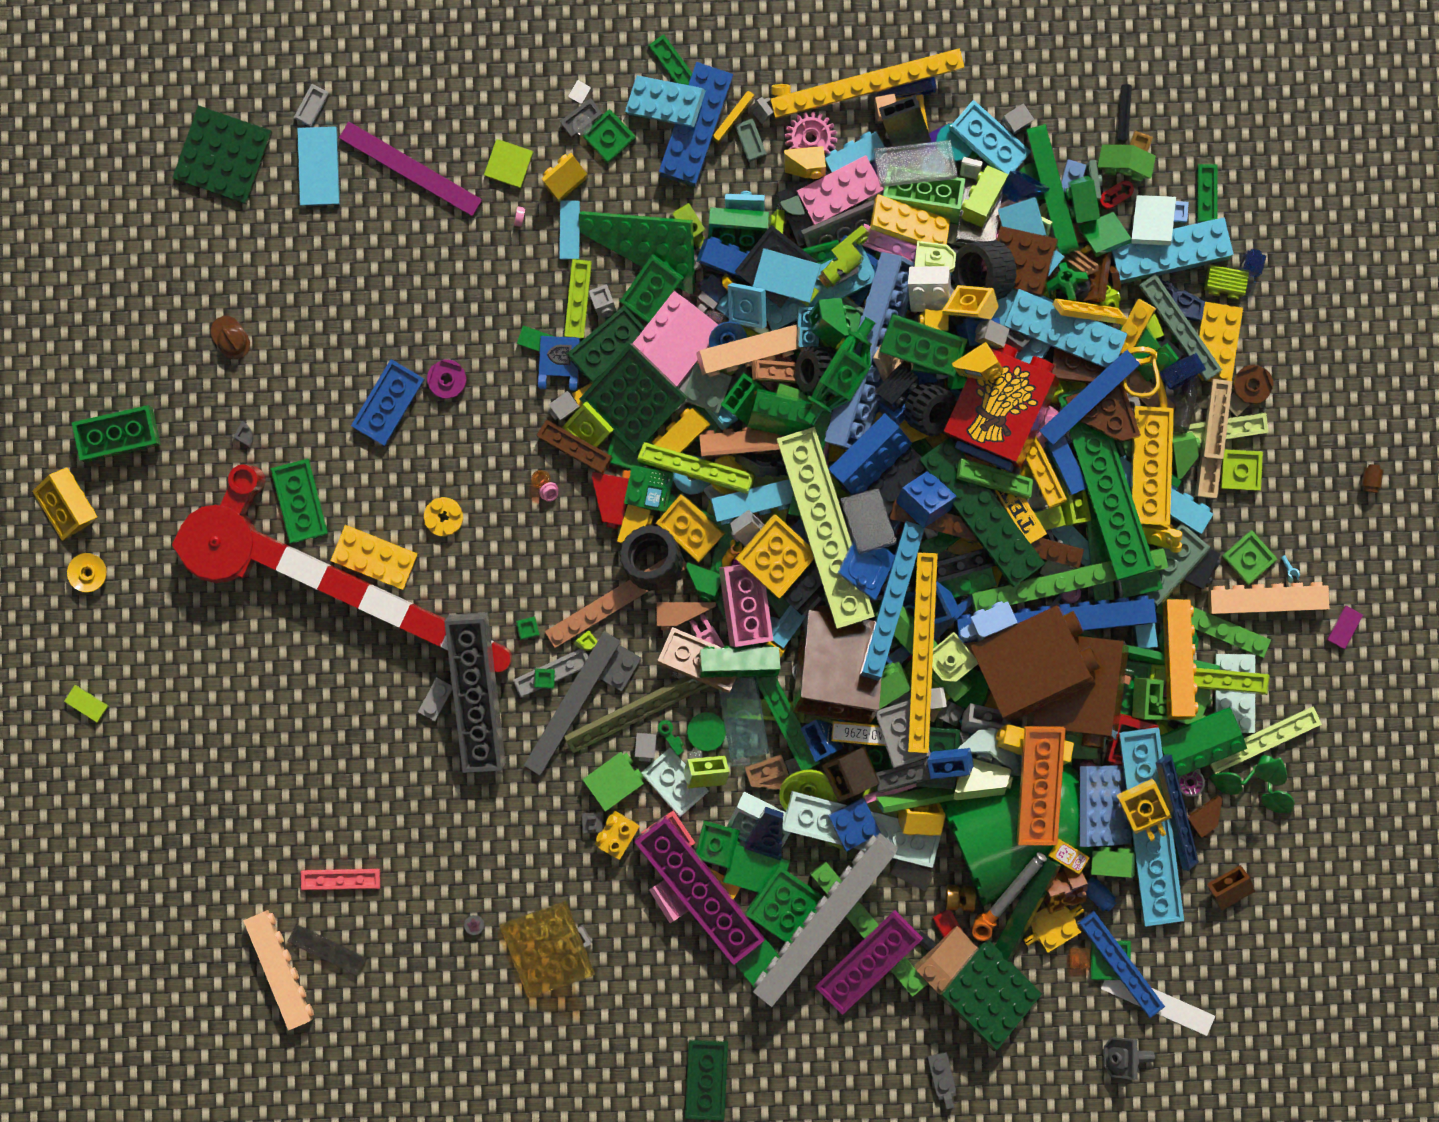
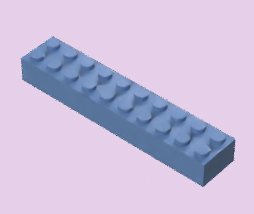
M882 252L877 262L876 273L872 279V286L866 299V306L859 325L860 327L865 317L876 323L867 337L868 341L872 343L870 347L871 367L852 399L834 408L829 427L826 431L825 442L846 451L873 425L879 406V401L875 399L874 391L883 383L873 357L882 343L891 315L895 314L905 318L910 304L908 289L909 268L915 267V263L900 255ZM858 343L854 352L858 356L861 354L862 343Z

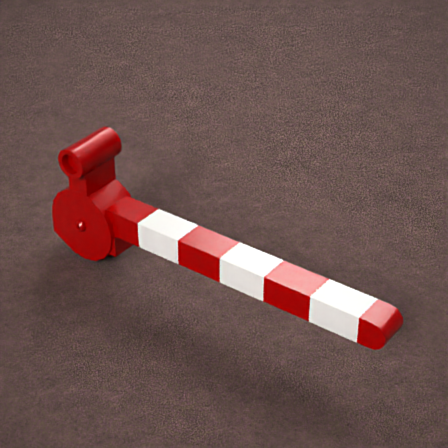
M244 464L234 467L229 473V487L221 504L204 506L189 514L180 526L172 546L186 569L200 580L221 583L233 581L238 577H248L255 561L448 650L445 618L256 531L246 513L255 494L259 493L265 486V475L258 467ZM491 640L495 672H501L510 666L512 654L508 648Z

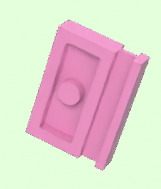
M665 879L649 889L669 923L689 911Z

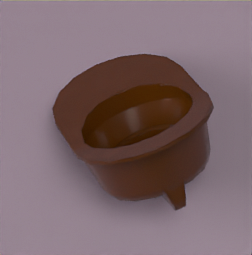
M221 316L213 322L211 336L220 351L230 359L244 357L250 349V340L240 323L231 316Z

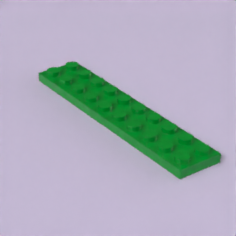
M1086 387L1058 395L1061 410L1067 405L1066 397L1078 394ZM1078 422L1068 432L1084 476L1087 491L1116 580L1119 581L1154 571L1156 568L1114 439Z

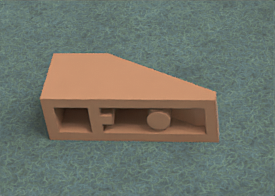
M657 602V626H661V630H671L673 626H678L715 608L716 602Z

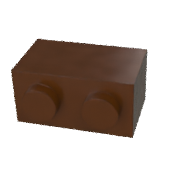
M1241 865L1207 884L1211 897L1221 911L1255 892L1249 875Z

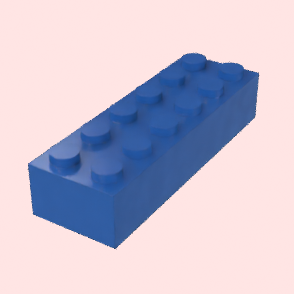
M696 62L689 86L706 90L694 128L675 124L659 169V176L696 188L733 81L732 73Z

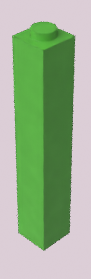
M902 606L894 636L913 655L914 618ZM935 641L933 642V649L938 645ZM932 668L934 680L941 687H944L945 692L955 702L974 685L966 675L957 682L942 680Z

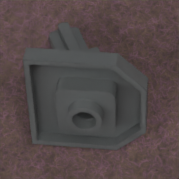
M1111 1037L1104 1045V1067L1111 1077L1138 1080L1139 1063L1154 1062L1155 1059L1154 1051L1137 1050V1039Z

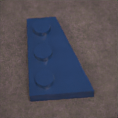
M1160 279L1187 320L1201 322L1205 301L1185 290L1182 291L1174 287L1169 281L1165 282ZM1146 297L1145 302L1152 306V304Z

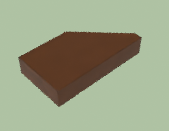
M1110 261L1108 282L1113 289L1120 290L1119 271L1113 262Z

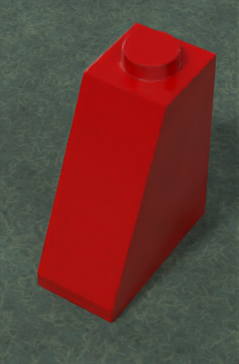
M592 472L602 521L607 523L606 527L618 529V526H622L627 504L624 501L629 479Z

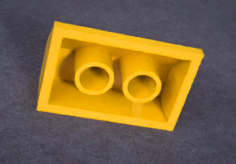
M68 468L48 475L32 491L62 541L87 527L97 518L94 509L89 504L84 492L80 489Z

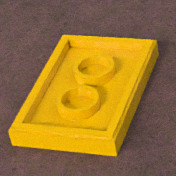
M683 494L679 495L656 522L658 526L669 531L676 542L698 563L701 562L725 534Z

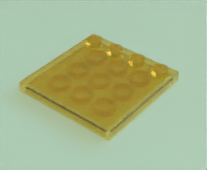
M567 901L499 925L528 998L595 975Z

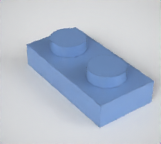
M1069 159L1066 161L1061 180L1067 201H1071L1066 196V188H1069L1068 182L1083 177L1086 164Z

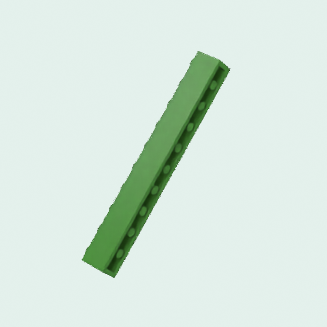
M1164 549L1150 551L1156 568L1154 571L1169 568ZM1109 560L1021 581L1015 587L1008 584L970 593V598L975 613L981 609L989 610L997 602H1008L1009 605L1115 581L1116 577Z

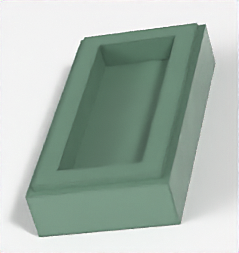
M753 119L735 125L748 162L767 156Z

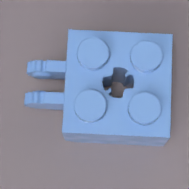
M1001 601L992 605V608L989 610L981 609L973 614L974 616L971 617V624L960 630V637L965 642L976 638L979 642L1018 623L1009 603Z

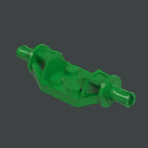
M865 317L857 332L848 330L849 336L842 343L827 367L812 397L808 396L807 399L812 401L813 405L803 420L814 426L822 411L827 410L831 413L832 409L852 399L871 367L870 347L872 343L868 341L867 337L874 325H876L874 321ZM859 342L862 343L860 356L854 353ZM829 393L836 396L827 404L823 402Z

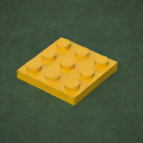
M774 514L735 559L780 599L814 560L811 547Z

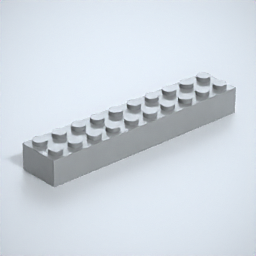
M879 833L876 837L872 835L864 847L866 850L864 852L860 850L852 862L854 865L852 867L847 866L840 876L841 881H835L827 893L829 896L827 898L823 896L815 907L817 911L815 913L811 911L803 922L804 927L799 926L793 933V936L790 938L792 942L789 943L787 941L778 953L780 957L777 958L775 956L766 968L767 973L763 971L756 979V982L753 984L756 988L753 992L771 1007L896 854L898 847Z

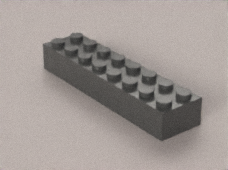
M488 612L449 615L444 623L463 773L502 771L506 761Z

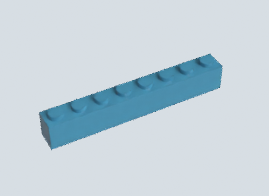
M908 521L903 525L861 669V676L878 681L882 677L925 529L921 525Z

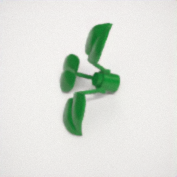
M1267 755L1261 756L1258 765L1253 767L1251 773L1243 781H1241L1239 775L1229 772L1209 776L1210 781L1218 790L1225 794L1236 795L1242 792V785H1245L1256 774L1258 778L1268 782L1269 794H1263L1261 797L1262 803L1266 808L1277 813H1290L1294 810L1295 802L1291 795L1283 791L1272 792L1271 784L1279 786L1287 781L1286 767L1281 758L1274 760V758Z

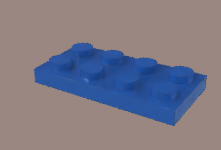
M390 359L351 426L386 446L425 379Z

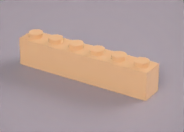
M796 324L696 352L702 375L708 374L709 377L719 375L721 370L727 369V372L739 369V365L743 364L746 367H750L755 359L772 361L776 359V355L780 354L783 357L793 355L795 350L800 349L802 352L805 347H798Z
M1312 582L1310 586L1304 587L1303 583H1291V587H1283V584H1271L1272 588H1264V584L1252 585V589H1244V585H1234L1232 589L1225 590V586H1213V590L1208 591L1209 614L1326 610L1330 609L1328 586H1322V582Z
M269 910L243 920L288 1030L310 1022L313 1019L312 1015H314L313 1009L310 1004L307 1005L304 998L306 997L305 989L303 986H299L297 981L299 978L298 972L290 964L291 955L283 947L282 942H284L281 932L276 930L274 925L276 924V919L273 913H269Z

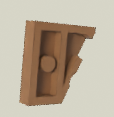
M781 754L744 767L751 787L780 789L784 780L789 777Z

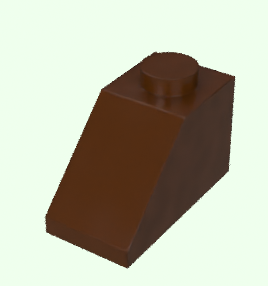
M1216 795L1187 816L1190 826L1198 837L1208 838L1215 833L1214 829L1218 827L1223 800L1221 796Z

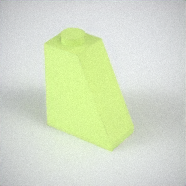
M973 759L974 767L970 775L959 777L953 799L963 800L1005 795L1006 788L1010 789L1013 777L1010 776L1011 769Z

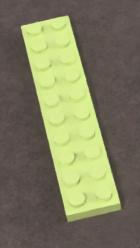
M815 427L776 439L836 629L875 617L869 597L837 574L852 543Z

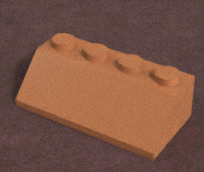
M742 428V431L734 432V429L722 430L723 433H715L714 430L703 431V435H699L701 459L703 460L718 459L724 456L736 457V454L769 455L779 454L780 452L776 440L779 438L778 434L754 430V428Z

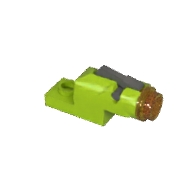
M863 225L832 249L837 259L833 258L818 276L827 289L831 286L839 285L859 273V265L863 262L864 257L855 246L864 244L870 235Z

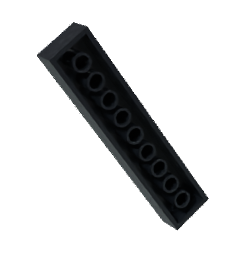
M910 446L905 453H902L895 460L891 467H888L881 474L878 480L874 481L867 488L864 494L860 495L857 499L853 496L841 509L851 543L856 536L855 532L857 529L862 530L872 539H875L893 521V519H889L893 501L894 499L897 500L902 487L926 472L918 461L922 457ZM815 560L808 565L781 596L800 615H803L818 597L825 592Z

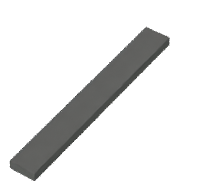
M605 631L602 633L524 766L538 775L543 774L620 645V640Z

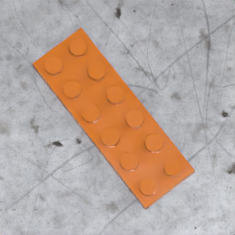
M1024 726L1017 828L1018 845L1058 844L1065 743L1064 727Z

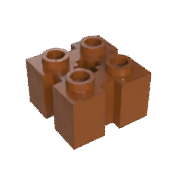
M1065 866L1062 868V872L1057 873L1043 899L1049 914L1060 911L1065 906H1074L1086 901L1087 894L1085 891H1087L1088 883L1082 871L1078 874Z

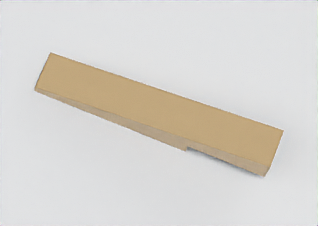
M1212 379L1194 497L1216 499L1218 495L1232 381Z

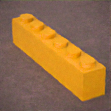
M1167 599L1163 603L1167 720H1191L1198 713V703L1195 702L1197 684L1194 683L1196 664L1193 663L1195 644H1192L1195 629L1194 625H1191L1194 608L1191 606L1190 600Z

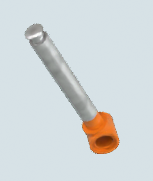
M1038 852L1037 857H1033L987 913L979 914L974 918L972 934L977 940L986 941L992 936V930L997 925L996 920L1043 866V861H1047L1044 854Z

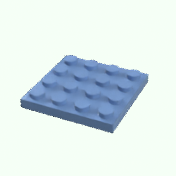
M1123 765L1080 766L1081 847L1131 844V826L1116 796L1126 791Z

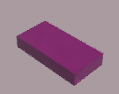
M1344 606L1327 640L1345 649L1363 614L1348 606Z

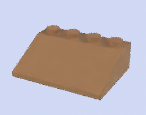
M956 926L914 967L934 990L940 994L978 947Z

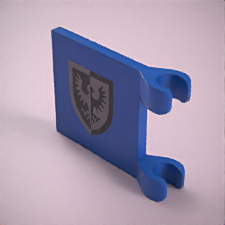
M541 336L539 389H546L548 375L570 377L569 389L571 391L577 390L578 369L566 354L580 343V338Z

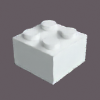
M949 266L909 268L908 289L911 312H923L925 309L943 310L952 295Z

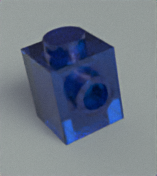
M1257 249L1246 251L1243 254L1239 270L1249 272L1250 276L1259 277L1262 274L1267 255H1263L1262 251Z

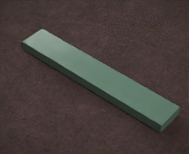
M1154 274L1140 284V289L1152 306L1157 308L1156 312L1205 382L1222 371V368L1157 275Z

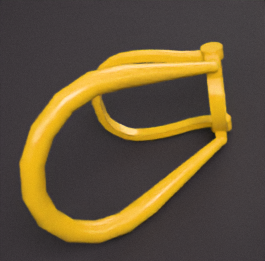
M1149 347L1128 349L1131 354L1142 352L1152 355L1148 358L1136 360L1140 365L1152 363L1156 387L1149 393H1135L1129 389L1125 378L1122 381L1125 391L1130 396L1138 398L1151 397L1158 391L1159 407L1167 408L1166 391L1156 365L1157 352Z

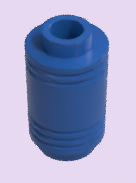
M1091 877L1087 880V891H1085L1087 896L1102 911L1105 909L1107 911L1111 910L1116 904L1114 901L1116 896L1097 878Z

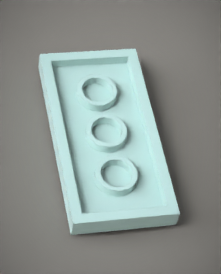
M1215 654V664L1220 666L1219 670L1255 673V655ZM1215 690V713L1231 707L1241 732L1255 733V694Z

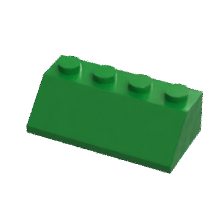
M1231 707L1160 735L1163 755H1172L1177 778L1247 749L1243 734Z

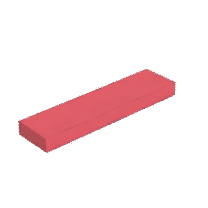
M380 869L301 870V890L380 889Z

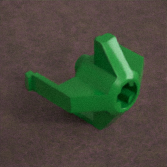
M1066 262L1060 263V271L1057 276L1046 283L1049 298L1052 297V290L1059 289L1062 293L1067 294L1069 301H1076L1074 291L1077 289L1078 283L1089 281L1087 272H1074L1067 267Z

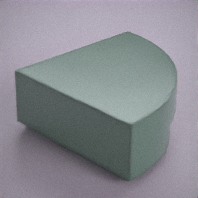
M799 196L780 202L781 207L788 213L796 216L805 215Z

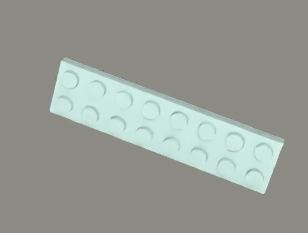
M792 791L783 823V830L842 845L828 815L846 805ZM871 811L881 832L880 834L898 847L893 858L933 868L941 835L903 834L898 818ZM868 840L854 848L865 851L864 847Z

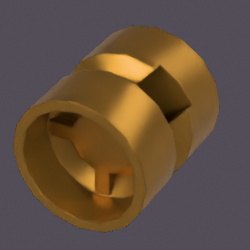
M947 885L946 910H958L961 908L963 911H974L975 886L963 885L962 888H959L958 885Z

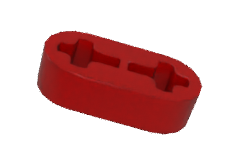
M1122 181L1101 194L1100 206L1104 209H1111L1127 200L1134 192L1133 184L1129 181ZM1122 185L1123 187L1128 186L1129 190L1127 191V195L1126 193L1118 195V192L1122 189ZM1113 195L1115 196V198L1111 201V205L1109 203H1104L1105 196H1107L1108 198Z

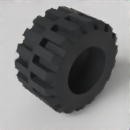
M807 346V348L805 347L799 353L795 366V378L799 390L804 395H813L818 382L836 354V350L832 349V347Z
M925 382L924 385L920 384L917 389L913 390L911 395L909 394L908 401L905 402V420L909 426L930 437L934 435L939 436L941 432L944 433L957 403L956 397L952 392L935 383Z

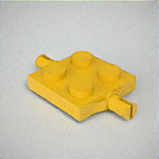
M1079 905L1070 911L1065 906L1064 909L1049 914L1045 907L1035 914L1030 923L1033 934L1023 939L1024 942H1027L1026 945L1029 946L1038 940L1044 946L1047 953L1081 933L1076 924L1075 917L1085 912L1084 909H1081L1082 906Z

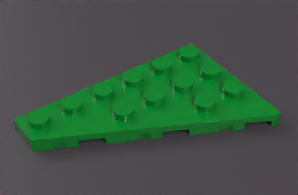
M586 211L579 213L580 233L641 267H644L649 258L654 254L684 277L678 288L689 294L695 292L693 220Z

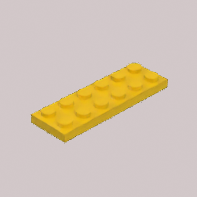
M1133 407V414L1141 436L1132 439L1131 495L1141 525H1170L1174 408Z

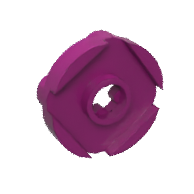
M449 359L441 360L431 366L428 371L427 382L429 388L440 398H455L459 396L466 386L467 377L465 371L456 361ZM447 374H450L452 382L444 384V381L441 380L442 376L446 377Z

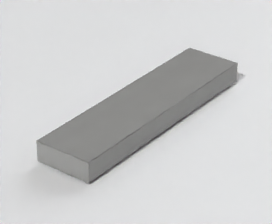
M578 649L539 669H555L556 682L580 671L588 658V654L585 650ZM535 670L513 680L521 698L541 689L534 688Z

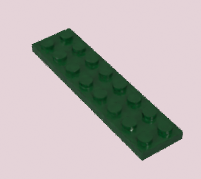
M950 436L918 461L926 472L928 471L937 477L957 496L952 507L1010 585L1015 587L1042 567L1045 562L989 488L956 479L959 460L961 458L968 459L961 450L955 448L956 443Z

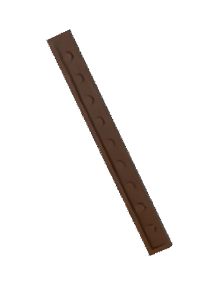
M894 499L889 519L904 523L908 521L920 525ZM946 513L925 527L978 542L960 516ZM1039 538L1031 543L1042 559L1076 568L1080 567L1084 552L1082 548L1044 538Z

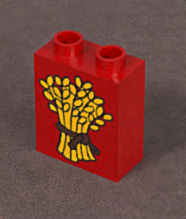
M1005 344L1002 348H990L1003 368V371L1000 372L1001 375L994 380L989 379L987 381L968 377L944 433L948 438L951 436L955 442L961 441L1012 462L1013 466L1021 469L1057 390L1059 380L1056 374L1052 373L1055 367L1054 364L1036 356L1032 357L1030 364L1016 358L1018 350Z

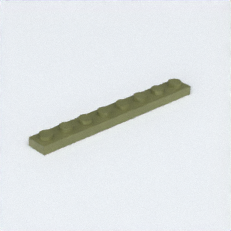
M685 676L565 735V739L572 752L575 753L710 685Z

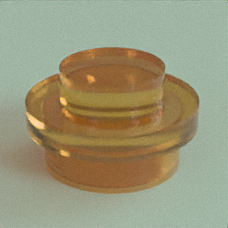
M544 470L535 471L531 479L532 485L537 489L551 481L549 473Z

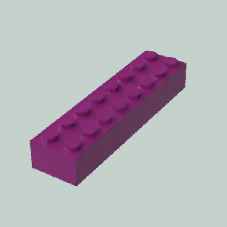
M666 815L635 839L636 845L733 965L764 941V936L748 916L745 915L744 911Z

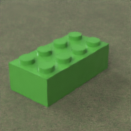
M888 166L883 196L948 218L952 223H958L965 178Z

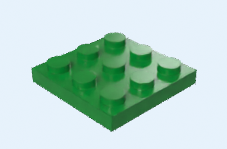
M778 865L746 910L745 915L783 941L791 943L792 940L790 938L793 936V933L799 926L804 927L803 922L811 911L814 913L817 911L815 907L823 895Z

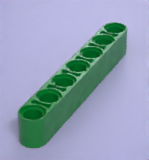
M1046 124L1029 128L1027 133L1055 238L1058 239L1059 253L1065 255L1079 251Z

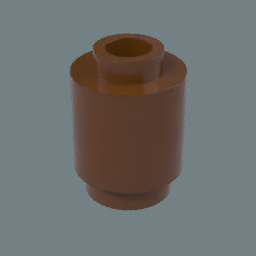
M1368 464V468L1364 467L1362 479L1364 492L1379 493V488L1382 487L1384 472L1383 469H1380V465Z

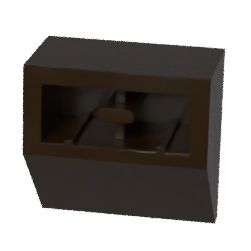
M864 747L833 758L822 765L838 802L855 796L880 783Z

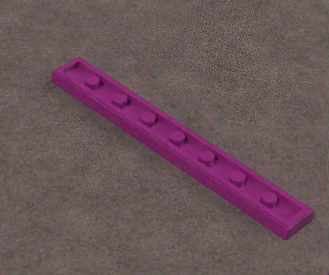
M349 121L339 136L340 140L472 217L483 201L471 192Z

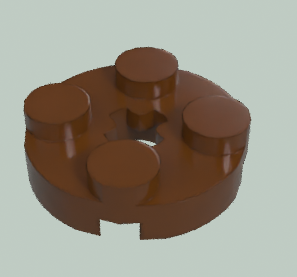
M1254 364L1243 367L1233 379L1234 392L1243 403H1261L1269 397L1273 389V378L1270 372L1259 365ZM1250 379L1258 382L1256 390H1253L1252 387L1249 388Z

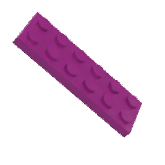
M894 910L817 983L815 988L843 1015L923 938Z

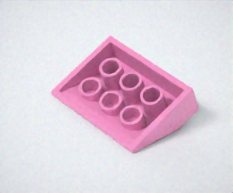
M674 291L633 344L679 387L692 371L695 363H698L696 352L710 348L709 336L718 324Z

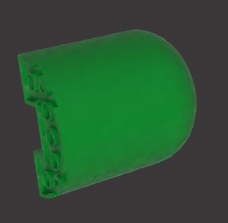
M1067 763L1063 765L1058 839L1091 857L1093 850H1096L1097 846H1080V774L1072 765ZM1011 776L1013 777L1011 788H1006L1005 795L952 800L940 803L945 813L947 824L955 837L983 907L997 901L1033 857H1037L1038 852L1049 855L1054 845L1017 844L1021 776ZM1056 861L1057 863H1059V864L1061 865V867H1060L1058 873H1059V872H1062V868L1065 867V865H1063V864H1061L1060 862Z

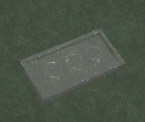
M951 141L877 148L873 151L880 187L957 178Z

